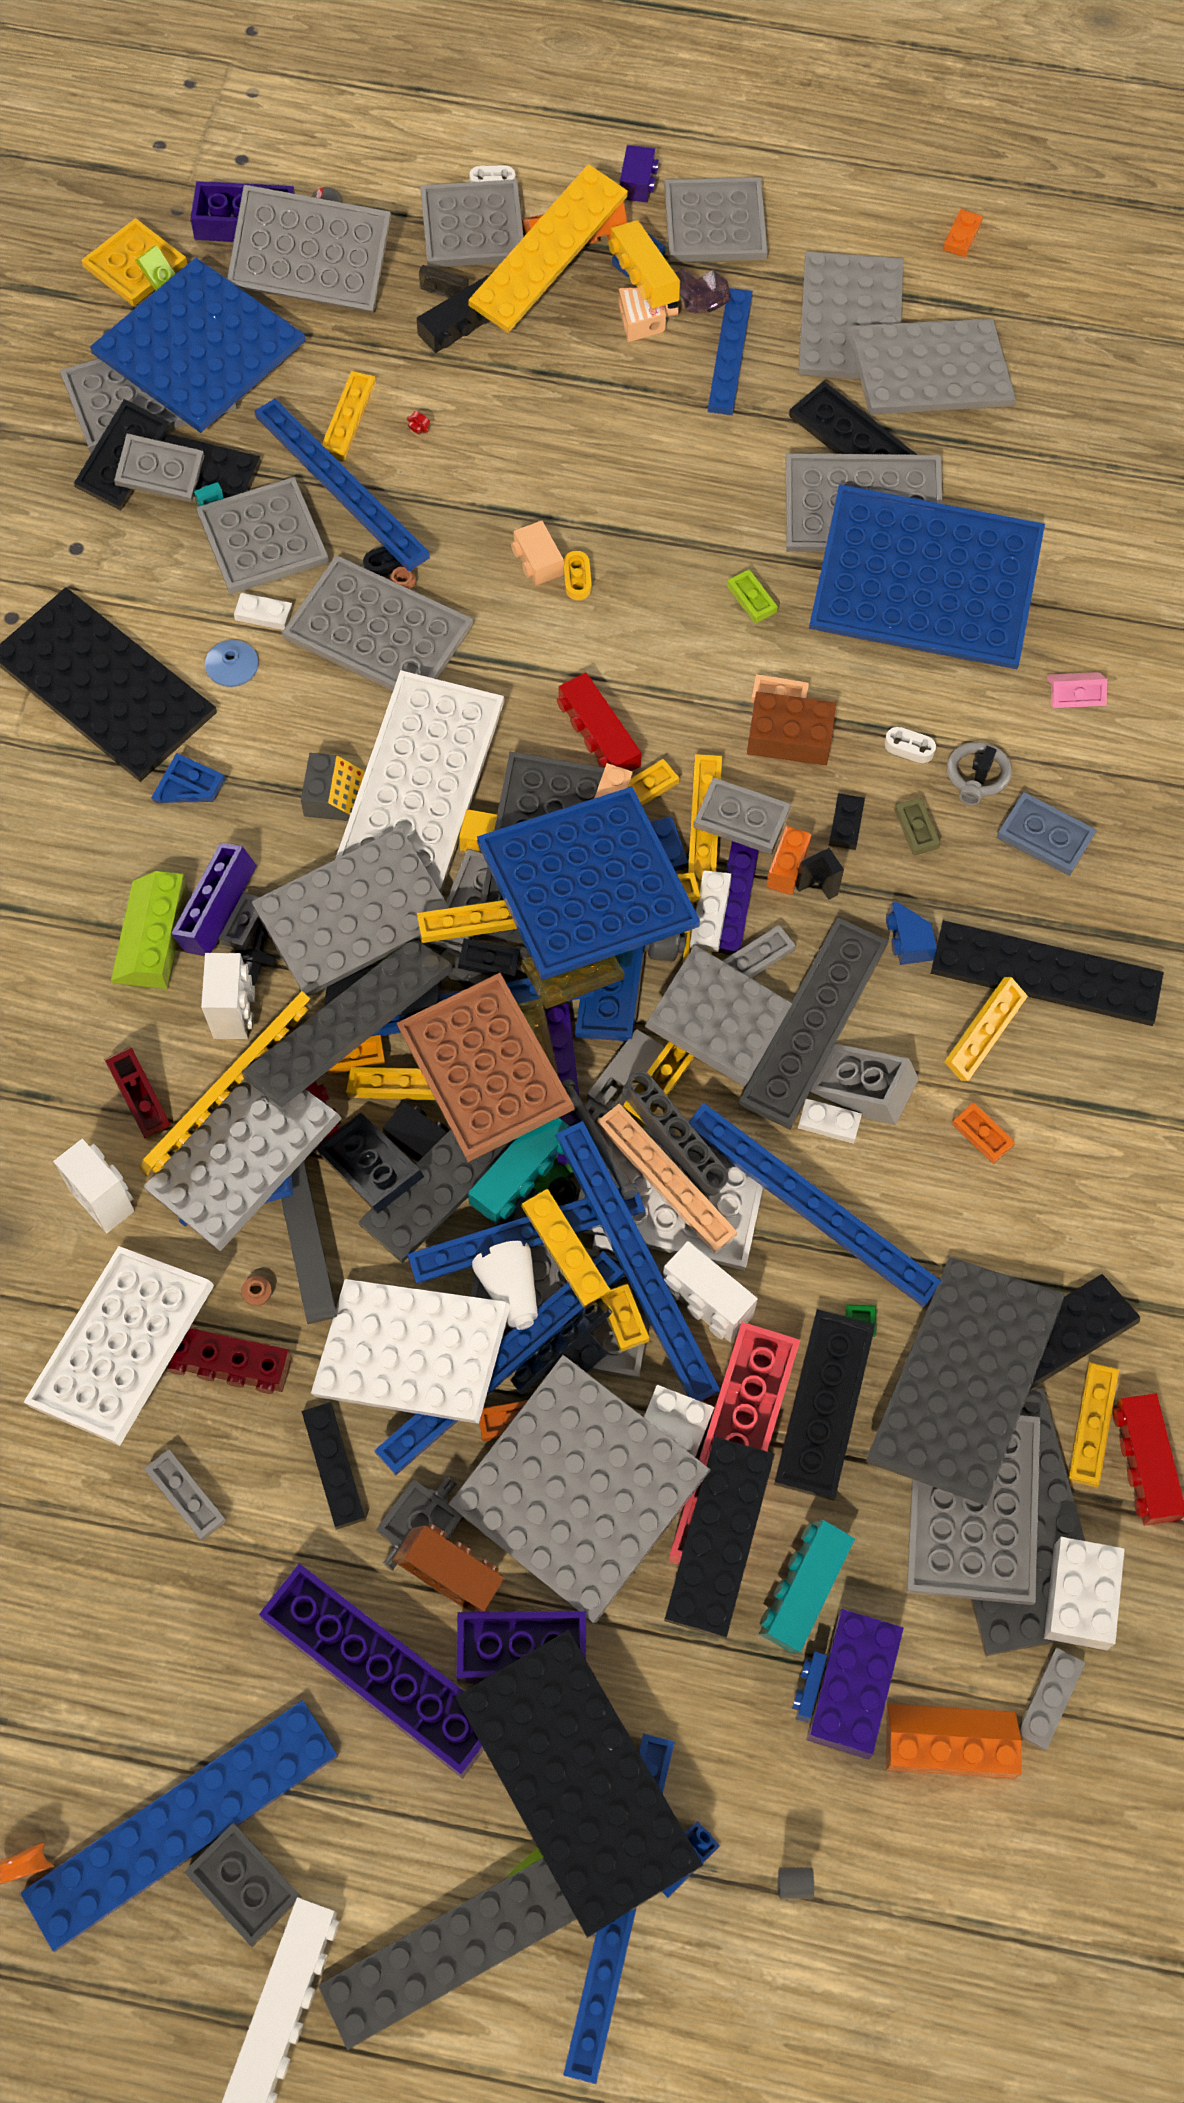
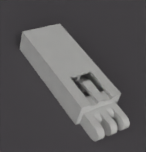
M637 1029L634 1031L632 1039H628L587 1094L588 1102L585 1107L589 1113L593 1112L591 1117L595 1124L598 1117L602 1118L620 1103L623 1106L626 1102L623 1092L615 1102L611 1100L613 1095L617 1093V1089L613 1087L614 1083L617 1081L619 1086L621 1084L624 1086L632 1073L636 1071L647 1073L665 1048L663 1045ZM632 1083L633 1090L639 1083Z

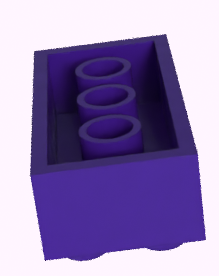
M196 181L190 218L194 240L234 242L244 185L295 194L294 186Z
M844 1609L840 1611L809 1727L807 1741L865 1759H869L873 1755L904 1627Z
M586 1611L457 1612L458 1684H477L567 1630L570 1631L586 1659Z

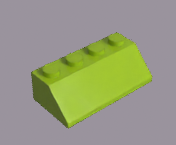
M154 871L132 881L111 983L168 989L177 941L171 933L184 911L188 893L184 874Z

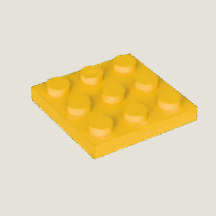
M135 218L81 261L86 270L134 307L154 291V288L137 264L136 258L153 245H157L175 274L187 265V259Z

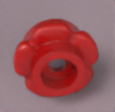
M414 411L410 417H407L409 422L408 428L418 435L422 432L428 433L427 429L431 422L427 417L417 411Z

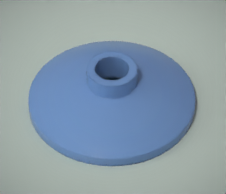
M227 640L218 643L208 652L205 659V669L210 679L226 687H235L247 683L254 677L259 665L255 650L249 644L239 640Z

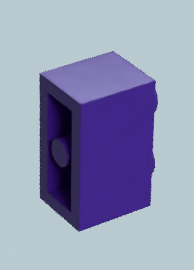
M627 145L619 184L628 191L625 200L648 203L649 193H654L656 178L653 177V174L657 175L659 168V159H655V148Z

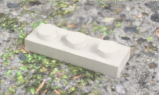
M703 870L699 892L700 900L697 903L696 909L701 922L698 928L692 930L690 949L696 945L704 951L719 952L731 884V874Z

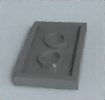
M234 1823L184 1872L251 1947L291 1909L297 1898H301L300 1894Z

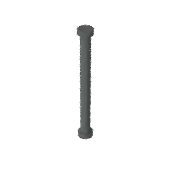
M573 1080L562 1082L574 1105V1112L580 1122H584L602 1159L619 1185L622 1198L624 1200L633 1198L639 1192L637 1186L631 1184L575 1091V1083Z

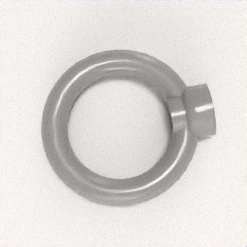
M971 742L953 751L947 762V774L952 784L961 791L959 799L966 805L975 806L980 803L982 797L995 795L1008 785L1012 776V767L1008 757L999 748L988 743ZM986 746L997 749L994 759L1000 765L1001 775L996 782L991 785L982 786L974 780L966 782L960 776L958 763L964 756L971 753H984Z

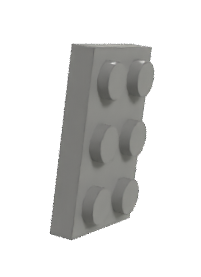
M127 434L114 480L115 485L192 502L204 452Z
M713 777L694 821V828L772 855L790 811L791 804Z

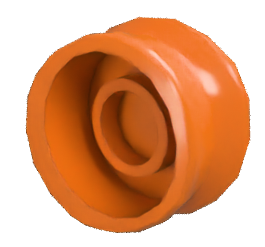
M40 1843L18 1854L0 1860V1884L54 1867L43 1854L45 1843Z

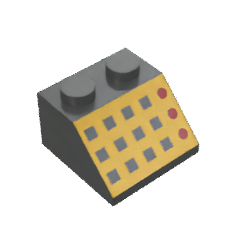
M309 752L301 796L304 816L349 821L365 771L337 755Z

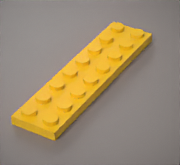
M588 164L472 295L468 306L509 333L625 200L628 191Z
M302 991L153 1148L143 1159L139 1170L147 1176L152 1171L155 1173L159 1172L171 1158L169 1153L172 1149L176 1152L190 1138L191 1134L189 1131L192 1128L196 1131L211 1115L209 1110L212 1107L216 1109L231 1094L229 1089L231 1087L235 1089L244 1080L242 1071L269 1050L268 1047L270 1045L274 1047L283 1040L290 1031L287 1028L289 1025L294 1028L304 1018L309 1010L305 1006L310 1000Z

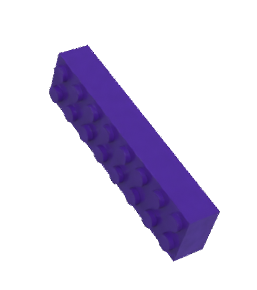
M300 1563L258 1614L266 1625L463 1779L484 1751L455 1696L464 1691Z

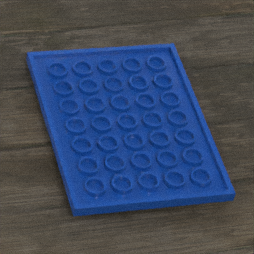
M839 484L809 629L1017 670L1020 663L1045 524Z

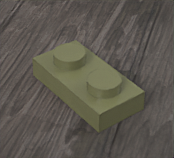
M922 798L896 804L894 810L913 856L939 849L941 843Z

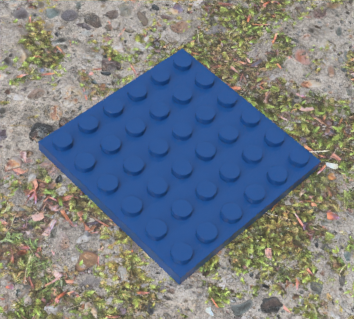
M195 257L93 343L90 349L93 355L201 433L305 342V334Z
M633 787L477 836V844L541 980L700 926L701 921Z

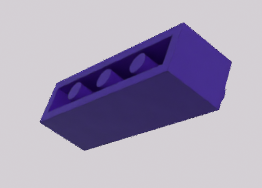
M226 843L219 844L173 929L172 936L186 953L205 956V953H211L220 934L257 867L243 846Z

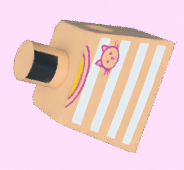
M619 288L618 306L627 342L664 332L666 317L678 315L677 301L652 309L648 302L642 299L638 288Z

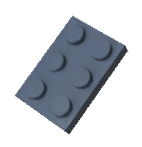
M1023 792L996 838L1070 876L1097 830Z

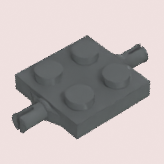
M446 1477L437 1491L425 1488L413 1479L376 1529V1532L387 1539L394 1548L385 1561L382 1562L386 1567H389L392 1571L397 1564L392 1560L412 1528L423 1525L429 1527L430 1524H433L446 1533L445 1539H449L464 1518L448 1505L449 1502L446 1499L457 1485L455 1481H451V1478Z

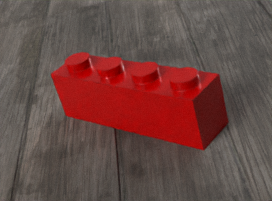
M587 672L558 686L557 704L563 713L567 712L575 732L582 734L588 751L590 753L594 752L597 756L599 767L605 768L607 763L629 771L641 767L642 752Z
M1154 1393L1121 1398L1115 1405V1409H1113V1420L1115 1426L1120 1427L1121 1430L1120 1449L1122 1455L1127 1457L1129 1463L1127 1477L1130 1486L1135 1488L1137 1499L1134 1501L1136 1514L1138 1517H1142L1144 1526L1180 1521L1184 1517V1499L1158 1395Z

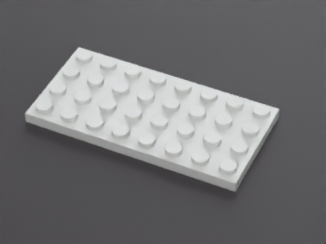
M400 670L335 859L401 827L440 893H442L459 841L466 809L469 810L504 704V696Z

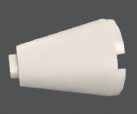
M509 1241L490 1247V1254L482 1257L481 1253L478 1254L472 1261L473 1270L492 1300L504 1301L510 1305L506 1321L508 1325L516 1327L518 1330L532 1326L538 1313L529 1244L526 1243L523 1246L521 1241Z

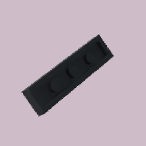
M331 1402L301 1411L335 1529L365 1521L366 1519Z

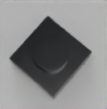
M986 746L983 756L977 754L972 767L976 771L974 781L984 785L997 749Z

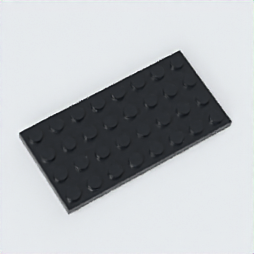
M67 587L0 643V668L139 782L145 779L217 713L216 707Z
M569 1630L455 1696L587 1938L703 1867L700 1858Z

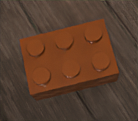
M756 691L747 754L827 766L836 702Z
M430 1524L429 1527L423 1525L412 1528L392 1561L468 1612H484L504 1580V1577L497 1573L499 1568L485 1559L481 1562L471 1556L473 1551L460 1542H456L454 1545L444 1538L446 1533L433 1524Z

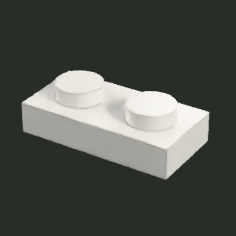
M241 593L234 612V618L236 621L284 630L289 622L293 606L289 602Z
M806 1099L798 1129L854 1144L862 1114Z

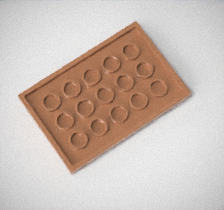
M501 973L397 1023L409 1050L468 1162L575 1110L569 1095Z

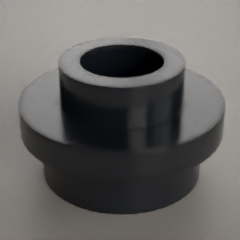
M567 1177L556 1178L548 1187L558 1206L572 1203L576 1197V1186ZM565 1187L562 1193L557 1194L561 1188Z

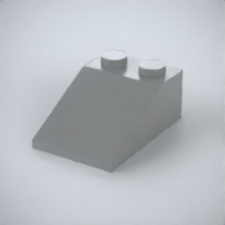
M835 1044L811 1092L846 1109L861 1113L863 1117L870 1120L896 1125L919 1078L908 1058Z

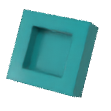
M218 482L203 486L201 489L194 491L197 507L224 499Z

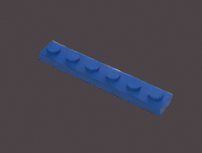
M728 288L708 403V412L733 415L752 299V291Z

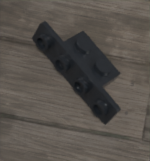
M602 1299L589 1304L583 1310V1314L573 1323L563 1327L560 1335L551 1343L542 1346L529 1363L520 1366L510 1379L520 1394H524L541 1377L547 1376L563 1355L586 1373L601 1361L608 1352L591 1332L612 1314V1310Z

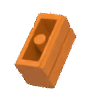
M785 826L768 873L766 887L793 895L800 862L805 860L812 834Z

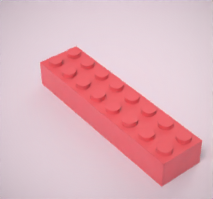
M741 1322L699 1461L707 1466L714 1436L760 1450H768L800 1343L799 1339ZM701 1484L685 1504L668 1562L680 1564Z

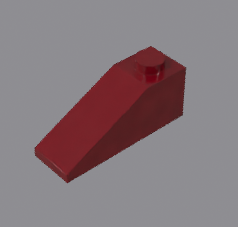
M128 1047L105 1058L104 1061L143 1137L147 1138L171 1126L132 1047Z

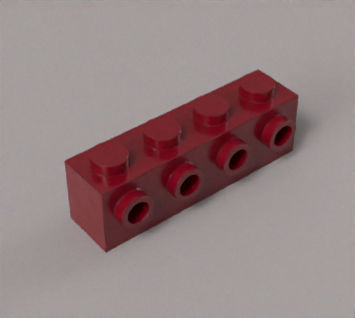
M189 1328L168 1363L167 1370L178 1375H185V1372L195 1373L198 1378L206 1381H214L215 1378L226 1380L228 1385L243 1388L244 1384L255 1386L259 1392L273 1394L274 1391L283 1392L292 1357L289 1349Z

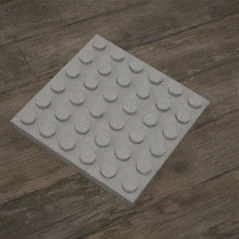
M563 1355L448 1505L578 1611H586V1617L593 1623H596L711 1469Z

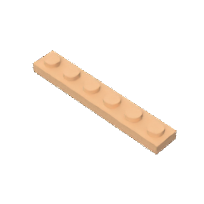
M620 1103L597 1121V1126L714 1254L737 1236L738 1232Z

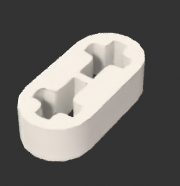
M477 166L470 171V182L515 179V171L509 166Z
M901 727L891 728L886 734L884 743L886 750L891 754L918 763L931 761L936 749V744L932 738ZM896 738L901 739L899 744L893 743ZM921 746L927 747L924 753L919 751Z

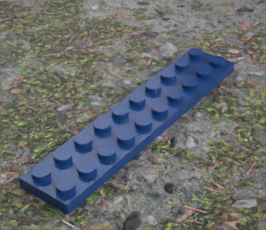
M302 1700L20 1892L50 1948L53 1952H56L214 1843L233 1823L236 1826L240 1825L330 1763L338 1755Z

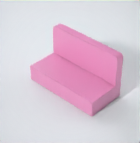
M1101 673L1047 675V681L1051 684V706L1053 708L1106 706L1107 678Z

